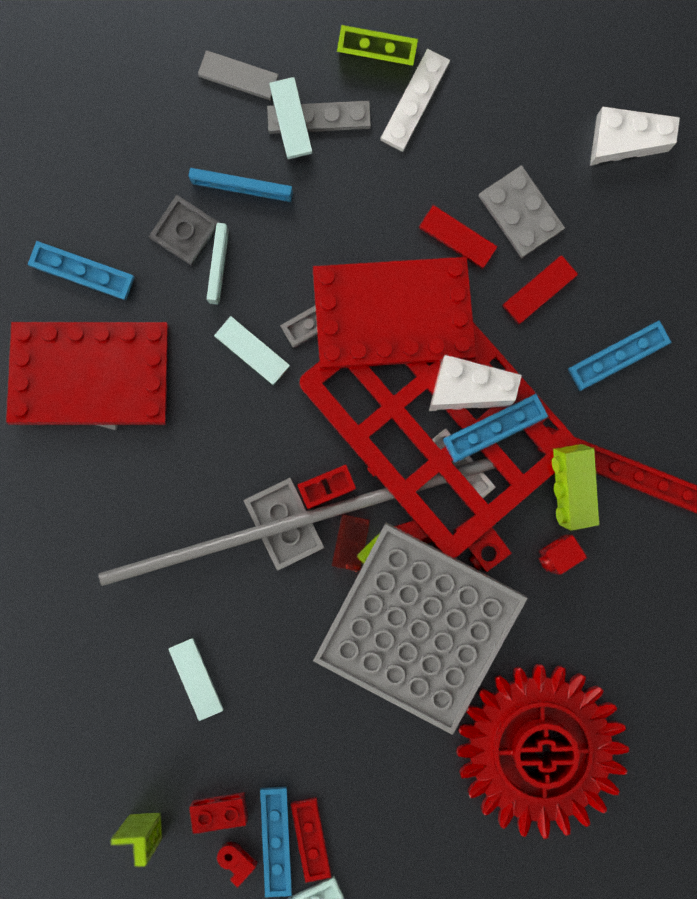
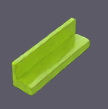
M161 813L130 814L111 838V845L134 844L135 867L146 866L162 840Z

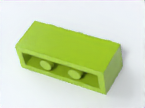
M341 25L337 52L413 66L418 39Z
M579 444L553 449L552 467L555 471L556 479L554 493L557 497L558 506L556 509V519L559 525L571 531L599 525L594 448Z

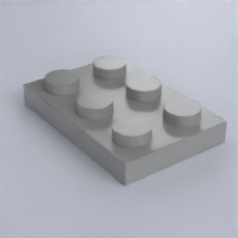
M522 165L479 193V198L521 258L565 229Z
M291 478L243 500L255 526L306 512ZM313 523L262 538L277 571L324 548Z

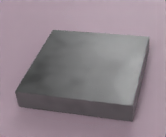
M176 195L148 237L193 266L215 233L216 224L220 222Z

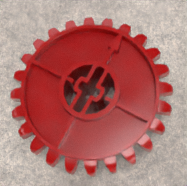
M542 664L534 666L532 677H527L521 667H515L513 670L514 681L510 683L501 675L496 676L494 680L497 691L492 693L487 689L481 688L478 694L484 702L482 707L469 705L466 710L468 715L474 719L473 724H463L458 729L462 736L470 739L469 743L457 747V756L470 758L471 760L460 768L461 778L474 776L477 778L468 788L470 798L486 793V797L481 805L482 813L487 816L497 806L500 807L498 822L503 829L508 826L513 816H516L518 830L521 836L526 837L532 821H536L537 828L544 839L549 837L550 821H556L561 831L566 836L570 835L568 816L574 815L584 826H590V820L585 807L589 804L596 810L605 813L607 807L598 793L601 790L613 795H619L620 793L615 784L607 778L609 773L616 775L627 774V769L616 760H613L612 757L613 755L628 753L629 747L620 741L612 740L611 737L625 731L626 727L621 722L606 721L605 719L617 710L616 705L611 702L597 705L595 702L600 698L604 690L599 686H592L583 692L581 689L586 677L581 673H577L566 682V669L563 666H556L550 677L546 676V671ZM548 729L558 731L563 735V738H551L548 735ZM546 744L551 751H544V758H540L536 752H542V745ZM523 766H536L538 773L531 772Z

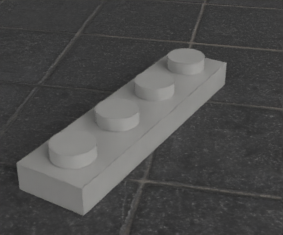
M369 101L301 104L307 132L370 129L371 127ZM267 106L269 134L281 133L275 106Z

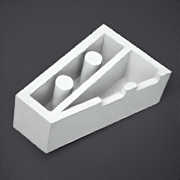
M602 107L596 118L590 166L612 160L619 161L623 158L669 152L677 142L680 117Z
M444 355L429 411L477 407H509L516 400L522 375Z

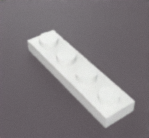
M429 49L426 50L381 136L382 142L402 152L404 151L450 63L449 59Z

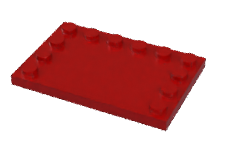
M467 257L313 266L320 369L441 362L444 355L463 360L476 358Z
M11 322L6 423L8 425H166L168 323Z

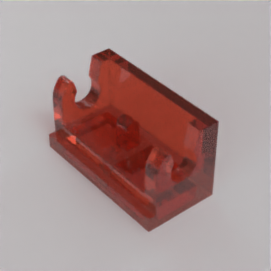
M342 514L332 566L360 571L362 562L357 558V555L365 547L370 520Z

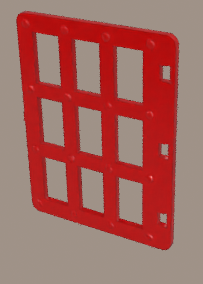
M473 322L476 358L466 361L492 367L490 362L496 358L506 369L504 371L519 374ZM434 362L430 366L427 363L406 364L416 378L395 395L389 391L369 366L350 367L349 370L381 405L379 409L359 425L323 385L325 381L341 368L320 369V363H316L301 376L300 388L368 466L367 470L373 477L376 476L435 546L452 558L459 556L555 473L552 467L553 449L579 445L578 440L539 397L548 415L547 418L558 428V431L552 435L543 424L546 419L524 429L526 434L545 454L540 461L524 474L497 443L481 450L511 485L490 504H487L452 463L453 459L446 446L440 449L405 409L407 405L425 390H428L433 395L441 362ZM522 377L516 400L512 405L536 394ZM507 407L490 408L477 420L466 408L445 410L461 429H464ZM391 419L394 420L428 460L406 480L369 438ZM438 473L476 515L453 535L416 493Z

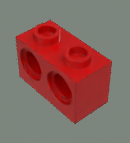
M347 465L298 484L308 510L356 490Z
M472 515L470 518H468L466 521H464L462 524L456 527L453 531L456 533L460 528H462L476 515ZM493 527L467 548L472 555L469 557V560L477 570L482 568L484 572H488L512 554ZM486 546L492 547L495 553L490 561H485L481 556V551Z
M563 535L538 551L541 555L538 560L544 570L558 575L563 574L587 558L573 535Z
M245 792L193 800L189 807L193 834L246 826L248 821Z

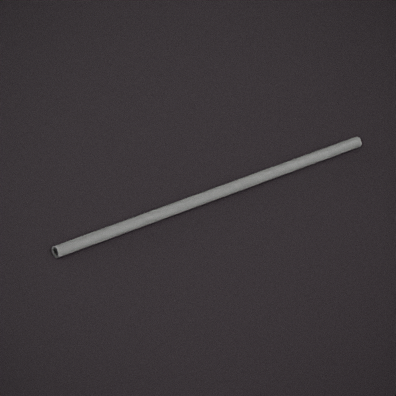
M488 458L456 467L464 477L495 469ZM438 473L418 491L447 482ZM387 488L376 490L98 573L102 586L395 498Z

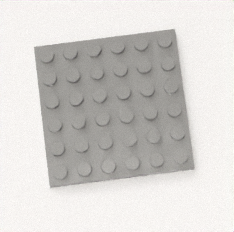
M386 522L313 661L453 735L528 598L513 588L450 557Z

